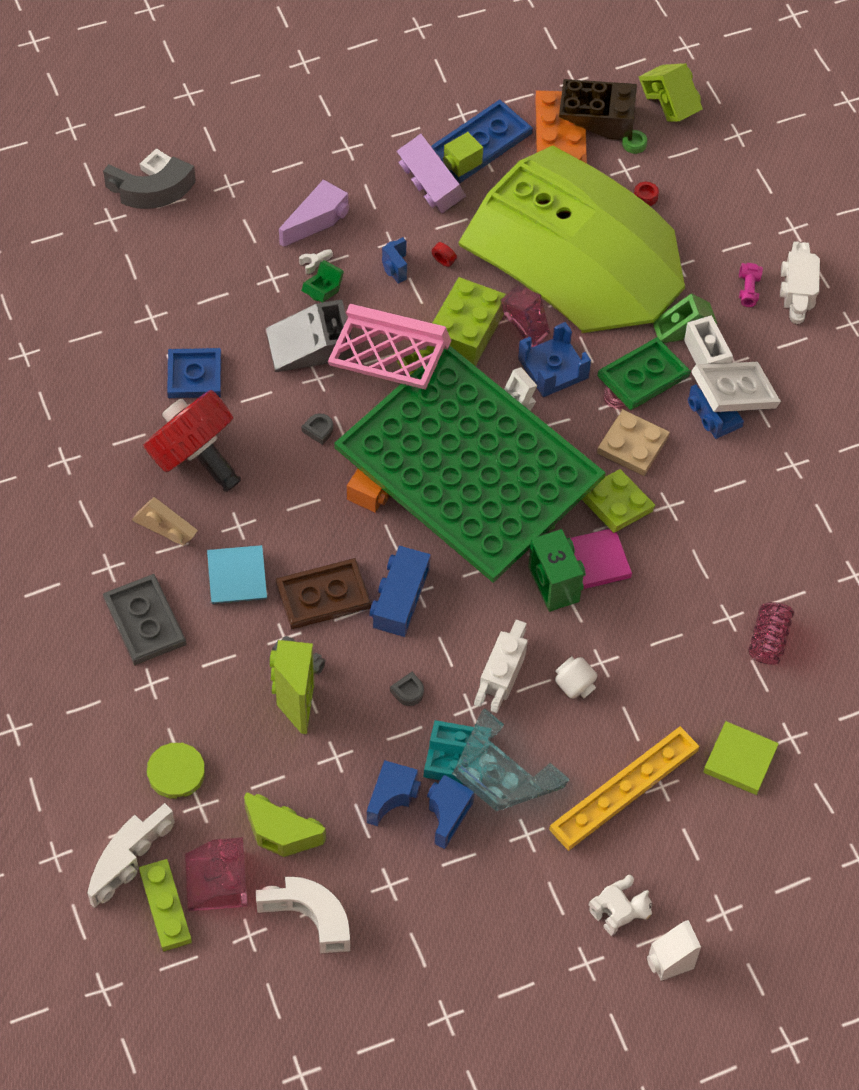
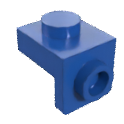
M404 237L396 241H390L382 247L384 270L388 276H393L398 284L407 280V263L403 259L406 256L407 241Z

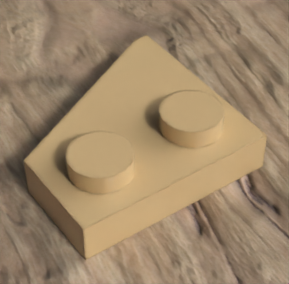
M155 497L146 503L132 519L134 522L183 546L198 531Z

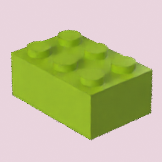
M458 277L432 323L445 326L451 338L450 346L476 366L504 315L506 294ZM429 345L426 348V350L430 351L431 353H433L435 347Z

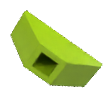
M246 792L244 796L245 810L258 846L286 857L321 846L326 841V828L319 821L313 818L305 819L298 816L289 807H278L260 794L254 796Z

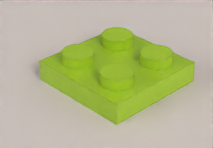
M621 469L606 476L582 499L613 533L652 513L655 508V504Z

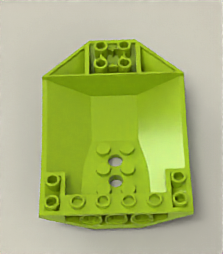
M550 146L520 160L487 193L458 242L460 247L499 268L536 293L581 330V333L654 323L685 289L675 230L652 207L631 191L594 167L555 146ZM539 201H550L545 205L538 204ZM569 211L571 213V216L567 219L557 217L559 212Z

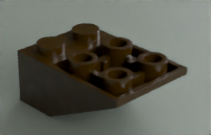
M563 79L559 117L607 139L623 140L624 137H628V140H632L637 84Z

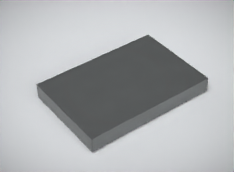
M155 574L103 593V599L134 665L186 645V639Z

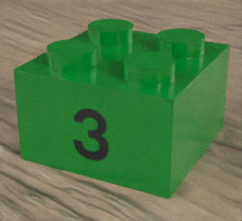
M562 529L532 538L530 544L528 568L549 612L580 602L581 590L584 589L583 577L586 575L584 565L581 560L577 561L574 555L575 548L570 538H566Z

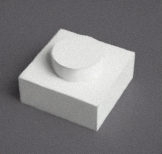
M155 149L140 163L141 171L149 176L156 174L166 166L171 157Z

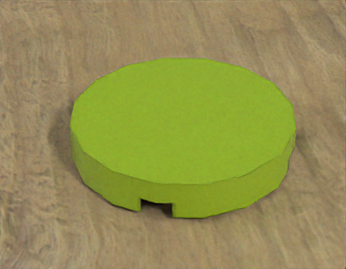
M169 743L159 747L152 753L147 763V777L151 787L159 795L169 799H177V797L181 796L187 797L200 788L205 778V764L201 754L193 746L185 743Z

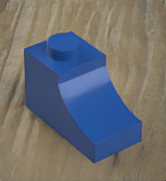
M384 760L367 808L368 824L378 826L387 812L399 806L409 807L411 799H417L421 787V782L417 781V769Z
M446 775L442 777L439 783L434 782L427 794L429 810L435 813L439 822L435 832V844L443 849L447 847L473 805L475 793L474 790Z

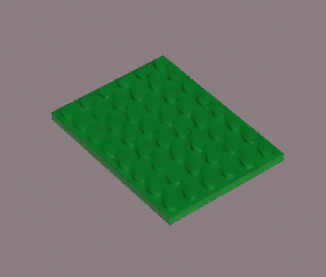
M450 345L448 349H443L426 390L400 384L334 443V448L492 583L530 549L532 538L546 534L605 478L606 474L605 471ZM419 367L410 377L421 380L425 372L424 367Z

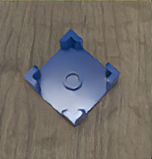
M566 322L554 327L553 339L532 348L531 337L520 340L518 360L529 377L537 385L536 388L542 397L589 378L591 359L586 352L582 353V359H580L571 345L572 331Z

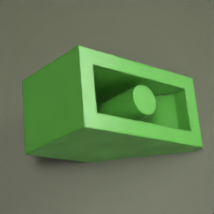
M691 293L660 315L653 325L657 337L663 343L685 339L688 322L711 315L716 324L717 321L710 302Z

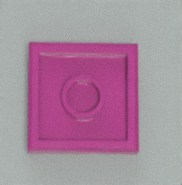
M610 529L570 538L575 548L574 555L577 561H582L586 575L583 577L584 589L631 578L632 572L617 532L613 533Z

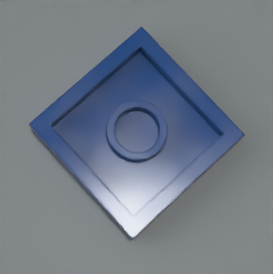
M221 348L168 349V398H199L209 390H213L221 397Z

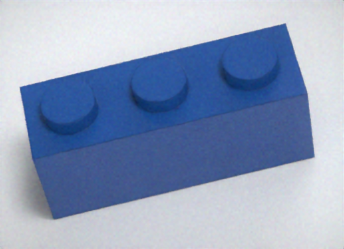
M400 545L396 555L391 554L387 564L388 576L387 578L382 577L378 593L381 595L378 601H373L369 616L373 617V628L405 637L430 570L431 554Z

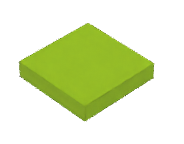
M725 721L703 773L757 795L779 743Z

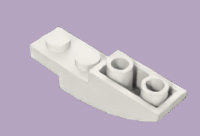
M165 803L143 822L134 815L122 826L107 845L95 867L87 892L90 904L94 908L100 903L107 902L114 895L115 889L122 883L130 882L136 876L139 869L136 856L144 855L150 849L151 843L154 840L170 832L175 823L173 811Z

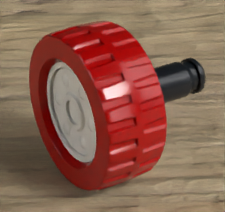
M213 390L207 391L192 402L143 444L148 454L164 472L171 471L186 459L191 461L196 457L213 479L223 487L222 490L224 492H228L241 481V477L235 474V470L213 444L218 439L216 435L234 418L231 411Z

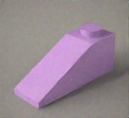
M322 180L279 228L280 245L283 247L329 228L340 218H344L349 210L348 193Z

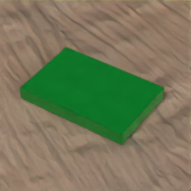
M656 337L598 370L597 376L631 411L688 378L691 370Z

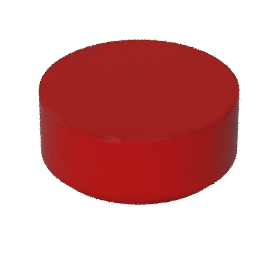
M640 182L635 186L634 194L646 204L652 206L658 201L659 189L651 182Z
M438 242L431 250L435 260L443 266L450 267L457 260L456 253L442 242Z

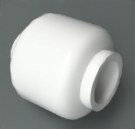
M571 656L555 671L558 674L555 679L556 683L569 698L574 699L581 695L584 699L596 689L593 683L597 679V673L582 657L574 659Z

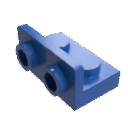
M698 385L691 386L688 397L689 406L694 412L698 413L704 428L710 431L715 439L743 427L744 420L737 411L714 412Z

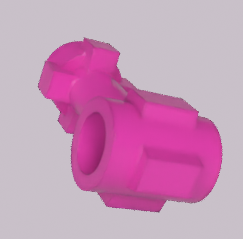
M748 262L746 264L742 263L739 270V278L745 280V288L740 290L739 299H741L743 306L753 307L759 300V293L755 292V281L760 282L763 267Z

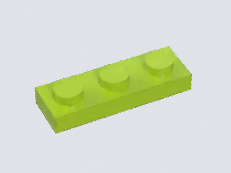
M168 859L139 867L163 952L192 943Z

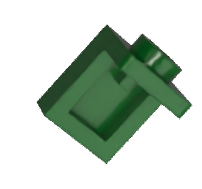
M323 260L320 262L317 274L303 282L301 291L309 295L313 300L323 303L339 292L344 271Z

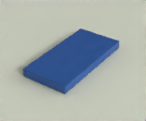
M499 99L431 147L443 162L444 145L466 132H469L483 146L481 165L460 177L452 170H449L457 182L461 183L533 134V127Z

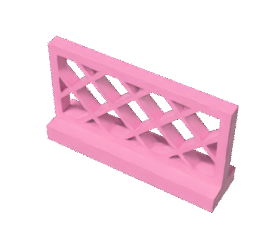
M349 304L346 311L348 319L329 357V365L426 390L443 349H448L451 343L447 328L433 323ZM353 327L363 329L365 333L353 340L349 338ZM379 334L387 335L389 340L376 346L373 345L371 338ZM368 340L372 348L357 354L354 346ZM402 340L411 341L412 346L400 352L397 351L394 345ZM428 345L435 347L432 354L422 358L419 352L420 349ZM392 346L396 354L381 360L377 352ZM350 348L355 355L345 361L338 359L341 352ZM416 352L420 360L405 366L401 358ZM375 354L378 360L377 363L369 367L362 365L361 360ZM399 360L402 366L401 369L393 373L386 371L385 366ZM421 366L424 367L425 372L421 380L410 377L409 372Z

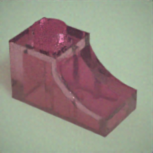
M516 285L500 300L505 319L517 328L523 339L532 338L531 348L537 346L550 333L540 294Z

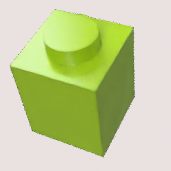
M469 132L444 145V165L458 177L482 164L483 146Z

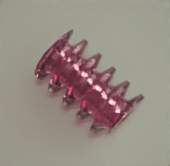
M768 602L759 607L756 625L754 626L751 644L748 649L749 655L754 660L770 665L779 664V657L784 655L785 652L784 646L787 644L786 637L789 636V627L792 624L791 618L794 616V610L790 606L778 602Z

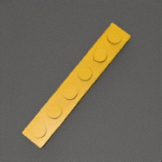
M681 726L552 823L549 830L568 851L697 753L700 746Z

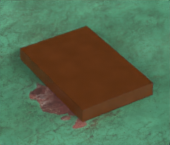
M356 558L276 578V585L291 630L371 609V602Z

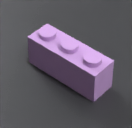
M419 134L397 150L402 159L398 162L406 174L409 172L413 174L414 177L411 181L419 191L424 189L427 193L424 195V198L431 208L436 206L441 213H444L466 197L460 184L422 134Z

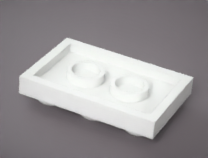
M758 362L696 364L691 371L714 412L776 409L781 402Z

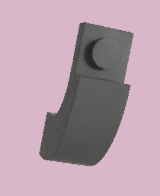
M172 157L161 171L150 176H135L110 164L103 170L105 187L114 193H120L121 204L140 209H151L169 205L182 198L196 182L194 166L176 157Z

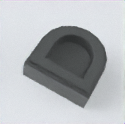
M318 413L311 416L301 426V430L304 434L323 445L333 433V421L328 415Z
M410 672L390 686V692L401 704L414 706L422 700L424 686L413 672Z

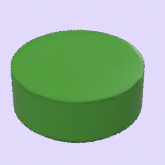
M633 130L632 140L624 137L622 146L629 153H641L647 147V136L641 131Z

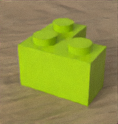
M686 63L660 65L639 76L646 98L659 99L667 122L681 121L703 109L700 94L695 89L692 81V72Z

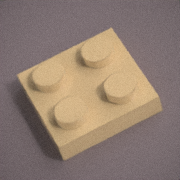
M622 409L600 443L597 454L645 476L669 438L670 432Z

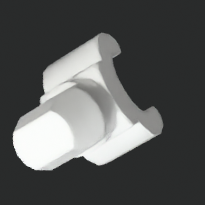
M328 249L318 254H303L299 257L300 265L310 263L305 266L306 274H311L320 265V262L329 260L333 256V252L331 249Z

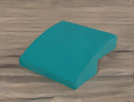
M434 720L423 777L441 780L446 775L461 784L480 787L491 730Z

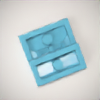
M262 545L207 550L212 604L267 599Z

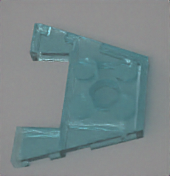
M485 708L480 713L452 773L495 811L563 789L570 780L551 763L532 777L495 746L490 740L501 731L504 724Z

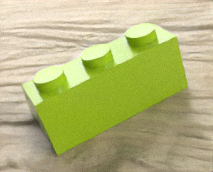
M278 640L277 650H272L270 655L271 681H273L272 694H276L277 706L299 732L307 734L315 684L313 644Z

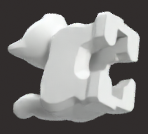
M627 875L625 879L607 886L599 896H596L589 902L590 913L597 921L602 918L603 913H607L610 916L605 920L604 929L611 936L616 934L619 927L628 924L633 919L640 918L646 920L652 915V901L648 897V890L636 895L631 902L622 890L632 886L634 882L632 875Z

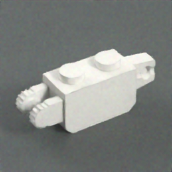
M793 242L792 251H789L787 262L783 261L781 266V277H785V282L781 283L780 297H784V308H789V318L791 322L796 324L802 323L807 310L815 307L816 297L819 293L820 258L816 254L810 253L809 243Z
M516 620L510 633L500 632L482 673L480 688L474 705L481 707L486 694L493 695L495 698H493L491 703V711L497 713L503 699L507 700L526 655L528 640L523 637L526 632L527 623Z

